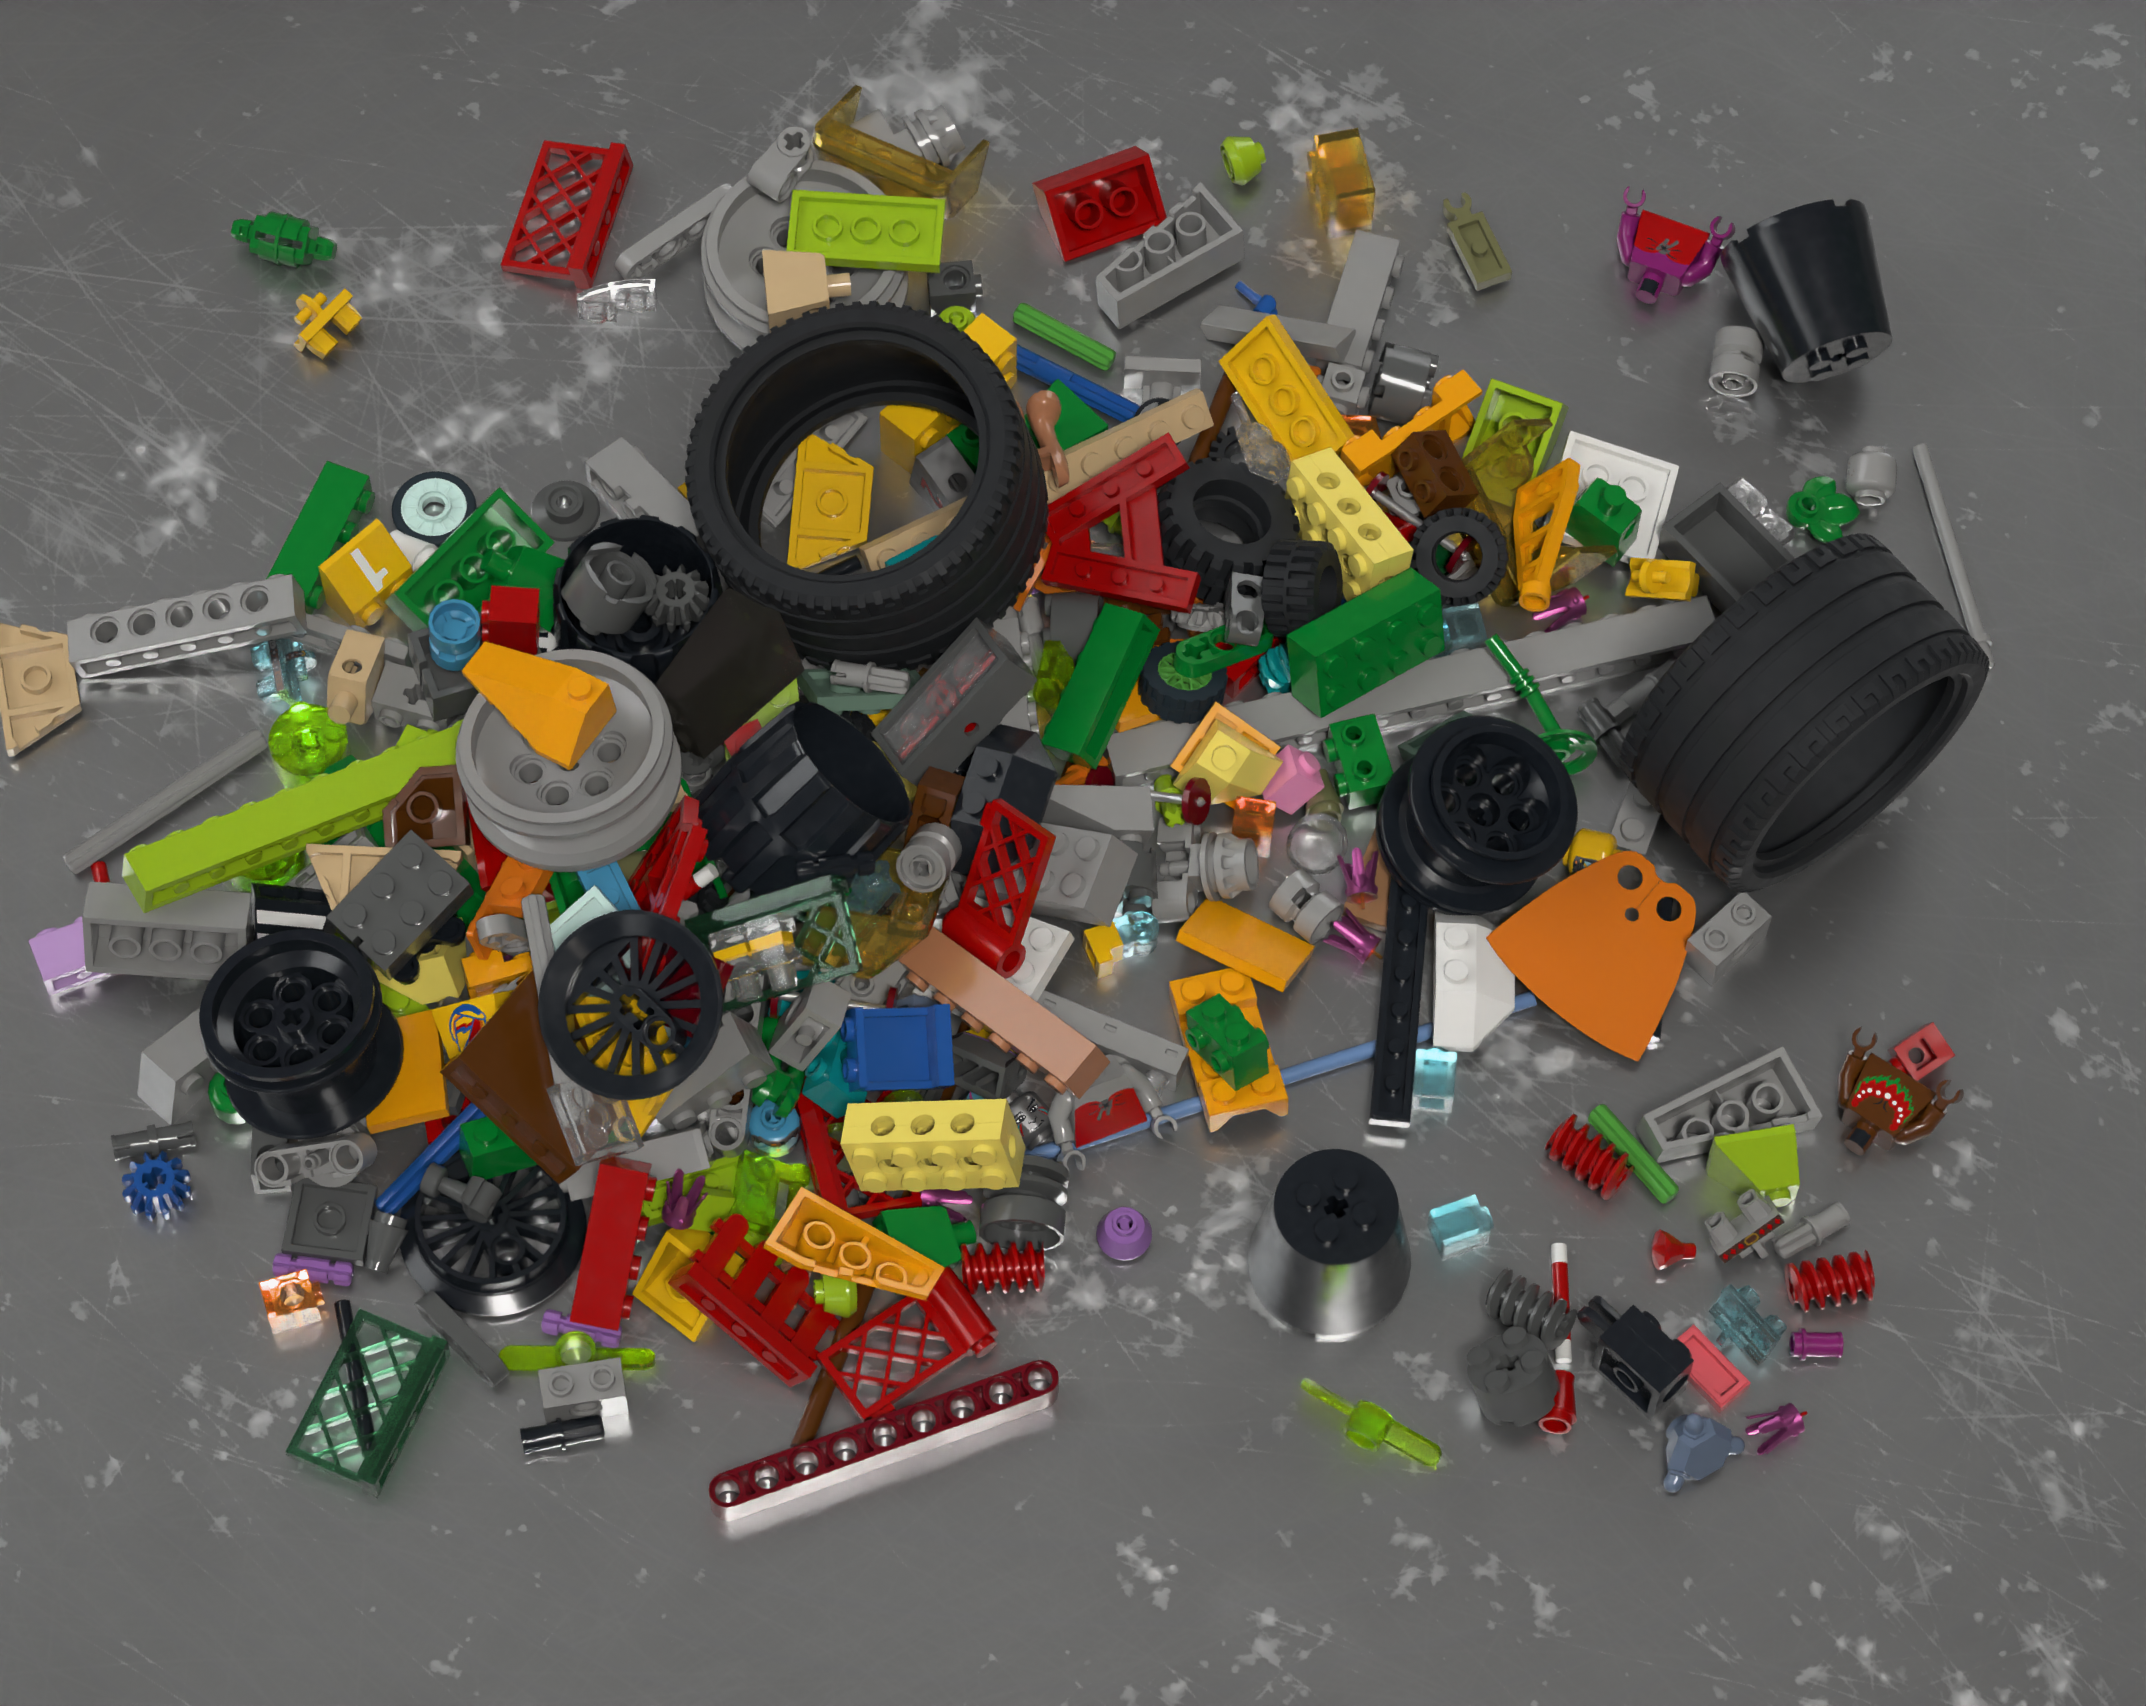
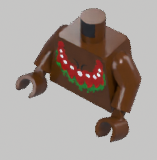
M1862 1026L1859 1027L1852 1034L1854 1050L1848 1051L1838 1075V1104L1844 1110L1841 1121L1852 1129L1844 1140L1845 1146L1853 1153L1861 1156L1866 1153L1872 1143H1875L1884 1150L1890 1151L1897 1144L1908 1145L1928 1137L1947 1114L1948 1110L1946 1107L1949 1104H1956L1962 1100L1964 1096L1963 1089H1959L1952 1099H1948L1945 1096V1089L1952 1080L1940 1082L1936 1092L1872 1052L1867 1059L1865 1053L1875 1046L1878 1037L1875 1032L1871 1044L1866 1046L1860 1044L1858 1034Z

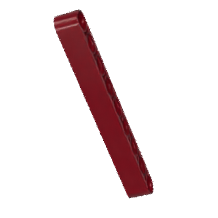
M1032 1361L722 1472L715 1476L709 1485L711 1510L721 1520H737L1046 1409L1053 1405L1058 1397V1371L1048 1361ZM1036 1379H1044L1050 1383V1386L1045 1390L1039 1391L1032 1388L1030 1383ZM997 1393H1006L1012 1398L1006 1404H996L991 1400L992 1396ZM958 1407H968L973 1411L972 1415L967 1418H957L952 1412ZM923 1420L929 1421L934 1425L933 1429L928 1432H918L913 1426ZM884 1434L895 1438L894 1443L889 1446H879L874 1440ZM845 1448L856 1452L854 1458L846 1461L838 1459L835 1454ZM806 1462L817 1466L815 1472L807 1475L799 1473L796 1468ZM767 1476L778 1480L774 1487L768 1489L757 1485L761 1478ZM728 1490L734 1491L739 1495L735 1501L730 1503L721 1502L717 1498L722 1492Z

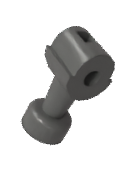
M434 1162L427 1168L420 1184L421 1193L432 1198L437 1197L440 1193L462 1204L463 1210L470 1220L480 1223L487 1222L502 1195L498 1187L481 1177L473 1176L469 1179L468 1183L449 1178L447 1168Z

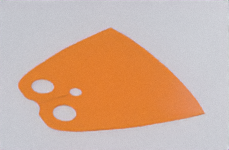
M1623 851L1605 857L1552 886L1498 926L1486 939L1510 971L1555 1013L1601 1045L1638 1062L1660 1022L1679 979L1687 954L1685 950L1687 940L1693 934L1696 904L1693 897L1676 883H1666L1660 880L1655 872L1654 865L1636 851ZM1627 865L1638 868L1642 874L1641 885L1633 890L1622 887L1618 881L1619 870ZM1664 897H1672L1680 903L1681 914L1674 921H1665L1657 913V903ZM1628 908H1634L1638 911L1639 917L1636 921H1629L1625 917V912Z

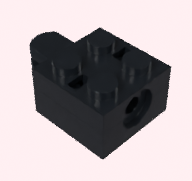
M1596 1295L1588 1302L1589 1307L1584 1306L1577 1313L1581 1325L1598 1339L1592 1367L1652 1422L1686 1390L1694 1362L1691 1358V1352L1681 1341L1677 1339L1671 1340L1661 1330L1658 1320L1649 1312H1641L1636 1306L1632 1305L1623 1315H1620L1601 1296Z

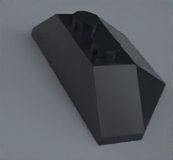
M999 724L976 746L951 818V829L959 837L962 846L961 857L951 873L968 876L984 828L980 825L985 805L988 802H992L993 799H1003L1041 825L1058 773L1036 732ZM1002 815L999 825L1004 839L1011 836L1012 831L1008 818ZM1030 834L1025 836L1029 850L1033 848L1036 837ZM1014 841L1005 845L1011 864L1019 858ZM995 849L990 851L988 857L992 874L1001 870Z

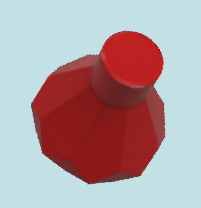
M1658 1230L1654 1234L1651 1242V1259L1657 1270L1667 1268L1681 1259L1695 1258L1696 1245L1694 1243H1682L1663 1230Z

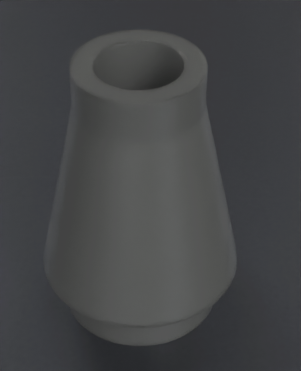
M376 1210L374 1220H369L367 1256L364 1267L388 1274L389 1267L409 1230L405 1229L408 1219Z

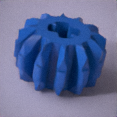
M162 1150L156 1160H152L151 1155L145 1152L143 1164L134 1161L130 1162L129 1167L132 1173L125 1174L122 1177V1183L126 1187L122 1195L125 1202L132 1203L130 1207L136 1216L145 1211L147 1220L152 1222L157 1213H162L163 1218L169 1220L171 1217L169 1210L171 1208L183 1212L184 1203L182 1199L190 1198L192 1194L190 1186L187 1185L191 1181V1176L188 1170L182 1169L183 1164L178 1157L168 1161L167 1153Z

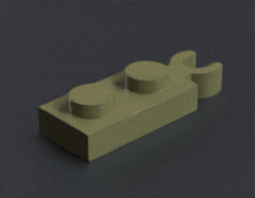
M1466 192L1461 193L1460 202L1463 206L1461 208H1454L1451 206L1448 198L1443 199V215L1451 221L1447 223V233L1476 291L1511 280L1512 270L1483 212L1471 213V197Z

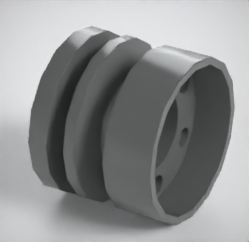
M1024 1155L1019 1187L1002 1188L999 1190L983 1188V1196L987 1200L981 1205L979 1236L992 1245L994 1242H998L1000 1247L1008 1249L1011 1241H1015L1019 1251L1024 1250L1026 1241L1032 1242L1035 1251L1040 1250L1042 1241L1044 1251L1058 1247L1064 1242L1066 1211L1062 1206L1067 1203L1069 1170L1054 1160Z

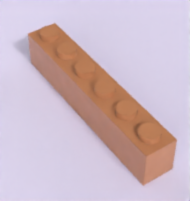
M931 924L925 928L899 959V962L909 972L905 978L922 993L929 988L935 993L932 998L938 1004H950L951 1012L955 1008L963 1014L960 1019L973 1031L979 1033L982 1029L986 1030L991 1034L987 1039L1005 1054L1010 1049L1018 1054L1016 1061L1030 1073L1035 1074L1037 1070H1040L1047 1075L1043 1080L1060 1095H1063L1067 1090L1080 1099L1110 1063L1097 1045Z

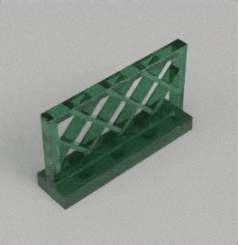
M826 875L684 920L685 927L699 938L708 951V942L722 939L732 946L741 944L729 942V936L748 932L756 927L768 935L775 933L765 930L766 924L785 920L791 916L804 922L795 942L786 944L791 950L781 968L765 959L769 952L767 950L750 956L755 960L745 979L733 972L731 973L730 978L741 984L734 1000L723 1003V1013L864 971L845 894L849 893L846 877ZM835 903L838 919L832 930L829 931L815 921L824 906ZM807 911H811L808 917L801 914ZM811 928L828 937L818 957L802 948ZM841 931L843 938L838 936ZM835 942L846 948L849 965L835 968L825 962ZM798 953L814 962L808 976L804 979H798L788 973ZM762 964L778 973L771 988L764 991L752 984ZM821 967L828 970L826 972L818 974ZM785 978L791 981V983L782 985ZM748 990H751L752 992L755 993V994H751V995L745 996L746 993L748 992Z
M359 1308L285 1451L286 1455L362 1488L363 1493L378 1499L451 1356L448 1341L432 1335L431 1338ZM366 1323L380 1329L384 1341L361 1349L357 1336L363 1324ZM387 1333L392 1334L396 1337L389 1339ZM408 1341L421 1347L415 1359L398 1365L392 1349L393 1346ZM354 1344L356 1351L349 1353ZM387 1349L394 1367L370 1375L364 1357ZM360 1359L366 1377L342 1384L339 1376L342 1365ZM409 1370L407 1376L403 1379L402 1372ZM397 1374L401 1385L397 1395L380 1400L374 1382ZM336 1379L338 1387L330 1389ZM369 1385L375 1403L352 1410L346 1392ZM341 1395L347 1413L324 1421L320 1410L324 1400ZM391 1406L387 1415H385L383 1408ZM379 1411L383 1422L379 1430L361 1436L355 1418ZM316 1415H317V1416H318V1419H319V1423H316V1424H313V1425H312V1423H313V1421H314V1419H315V1417H316ZM351 1420L357 1438L333 1446L327 1428ZM323 1430L328 1449L315 1454L299 1449L306 1436ZM368 1442H372L367 1452L365 1444ZM360 1446L364 1460L357 1473L341 1467L337 1454ZM332 1456L334 1463L325 1459Z

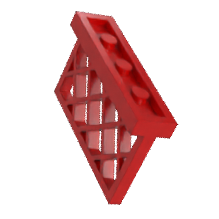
M544 140L500 264L503 271L574 281L576 288L591 290L633 168V162L625 144L611 142L609 149ZM551 154L566 155L570 160L553 171L548 167ZM592 159L603 160L601 168L587 176L580 167ZM576 169L582 179L563 189L557 179ZM553 182L559 192L540 202L537 198L538 191ZM588 187L592 193L590 199L575 207L569 197ZM565 200L571 210L552 220L547 210ZM542 213L548 223L529 233L526 229L527 222ZM577 218L581 224L579 231L564 238L559 228ZM555 232L560 242L541 251L536 241ZM529 245L537 253V255L525 262L514 260L517 252ZM567 250L570 258L566 268L550 265L548 262L550 258Z
M805 1076L800 1097L794 1108L800 1117V1137L815 1194L858 1219L876 1217L881 1211L922 1207L920 1192L909 1191L910 1196L894 1199L885 1194L886 1191L881 1193L861 1191L854 1175L850 1176L837 1168L845 1154L840 1141L830 1137L828 1132L835 1123L844 1126L845 1116L837 1119L803 1095L802 1090L806 1079ZM882 1091V1094L875 1103L895 1102L892 1091ZM867 1099L865 1100V1103H873ZM853 1189L871 1197L865 1205L848 1208L846 1198Z

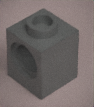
M972 260L944 262L940 265V273L927 272L931 316L940 315L943 310L951 306H962L971 312H976V297H983L981 274L974 275ZM951 286H960V287H962L961 289H958V290L949 289V287H951Z

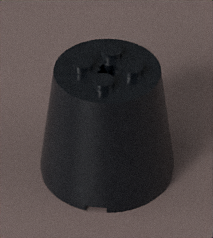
M1831 199L1789 209L1747 229L1749 237L1738 243V240H1731L1721 252L1720 259L1724 270L1783 379L1788 382L1821 381L1828 377L1848 372L1867 364L1883 353L1892 343V334L1869 216L1865 205L1860 201L1849 199L1845 202L1846 206H1835L1834 200Z
M1326 1149L1313 1152L1302 1157L1288 1168L1256 1223L1248 1248L1249 1277L1261 1304L1283 1325L1290 1329L1295 1327L1302 1331L1316 1334L1315 1337L1343 1338L1357 1335L1382 1322L1392 1313L1402 1299L1411 1270L1410 1245L1397 1193L1391 1179L1377 1163L1368 1157L1343 1149Z

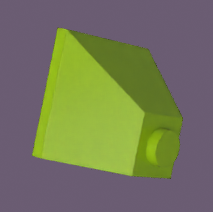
M1794 1124L1714 1137L1705 1168L1707 1176L1739 1196L1750 1189H1754L1763 1198L1769 1196L1776 1205V1208L1789 1204L1792 1200L1796 1199L1800 1186Z

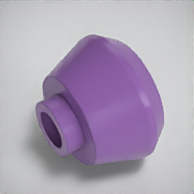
M1129 1207L1116 1208L1106 1213L1099 1221L1096 1231L1097 1242L1102 1251L1111 1258L1124 1261L1132 1260L1141 1256L1150 1246L1152 1228L1148 1219L1139 1211Z

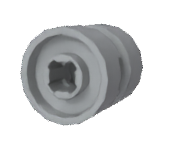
M1727 326L1717 331L1713 350L1714 359L1712 360L1708 382L1713 390L1731 397H1745L1757 391L1760 375L1759 364L1762 361L1764 342L1758 331L1744 326Z
M928 823L918 828L897 858L896 870L903 884L911 890L921 893L933 892L938 889L961 857L962 846L959 837L944 824Z
M1300 869L1291 874L1279 886L1269 902V908L1286 923L1294 921L1293 929L1307 942L1314 944L1334 927V922L1340 919L1344 911V905L1327 890L1319 892L1320 884L1307 872Z

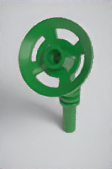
M1497 633L1488 638L1484 643L1510 676L1509 683L1511 685L1516 684L1514 690L1516 692L1521 691L1520 698L1527 699L1545 733L1537 736L1543 739L1558 755L1570 776L1589 767L1598 754L1596 741L1584 732L1561 729L1538 689L1540 684L1533 682L1535 679L1533 675L1528 676L1529 669L1522 668ZM1576 749L1583 751V753L1574 760H1571L1566 763L1564 762L1570 757V755H1572L1576 751Z

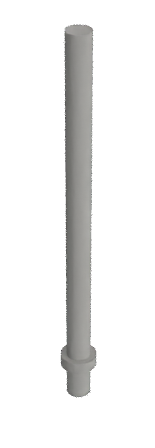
M1917 444L1912 448L1965 623L1970 636L1977 641L1988 656L1989 669L1995 666L1990 650L1992 640L1990 635L1985 634L1927 444Z

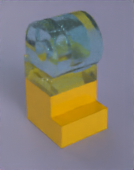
M1135 912L1114 919L1110 927L1098 925L1084 930L1082 947L1097 979L1111 975L1114 962L1132 955L1143 957L1153 953L1157 947L1160 928L1155 916L1148 912Z

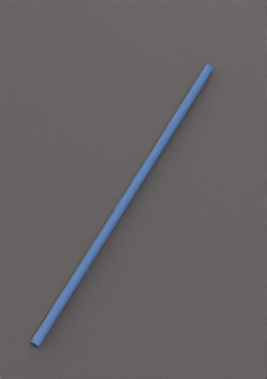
M1531 991L1515 995V1009L1512 1013L1536 1006L1535 995ZM1433 1022L1418 1026L1417 1043L1433 1038ZM1376 1040L1281 1069L1280 1073L1283 1083L1287 1085L1375 1057ZM1199 1096L1161 1107L1163 1114L1171 1116L1174 1120L1203 1111ZM1150 1113L1145 1114L1147 1117L1146 1122L1078 1148L1072 1142L1073 1149L1078 1151L1150 1128L1152 1117ZM1162 1120L1161 1122H1159L1158 1125L1167 1123L1169 1121ZM1055 1141L1037 1146L1032 1151L1029 1149L1025 1150L1024 1155L1053 1159L1058 1157L1062 1151L1061 1147L1056 1146Z

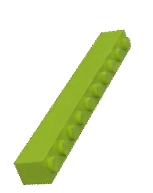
M463 719L456 722L450 728L437 733H426L416 741L401 747L392 746L382 752V754L365 761L356 760L342 770L331 774H320L310 782L298 787L284 788L274 796L262 801L248 802L238 810L226 815L212 816L202 824L185 831H173L164 839L149 845H137L124 854L122 877L143 913H147L306 850V844H322L383 820L382 810L402 790L419 767L456 765V742Z

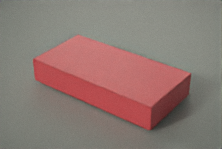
M1694 1324L1677 1338L1689 1349L1692 1355L1691 1358L1694 1360L1688 1381L1719 1413L1750 1387L1751 1382Z

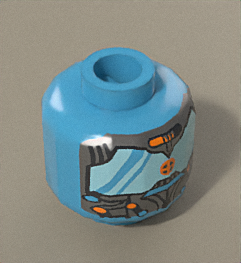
M766 1099L760 1107L755 1106L752 1109L749 1139L752 1147L760 1154L779 1158L789 1154L796 1148L801 1135L800 1117L795 1108L786 1118L774 1116L775 1103Z

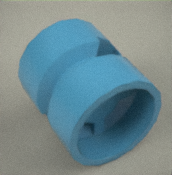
M458 599L446 600L434 607L428 621L431 657L438 666L446 670L460 671L481 647L479 613L473 605Z

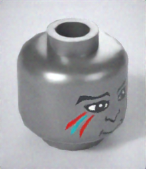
M1015 1090L1006 1098L1026 1148L1032 1151L1053 1135L1048 1118L1049 1108L1037 1093L1028 1091L1020 1096Z

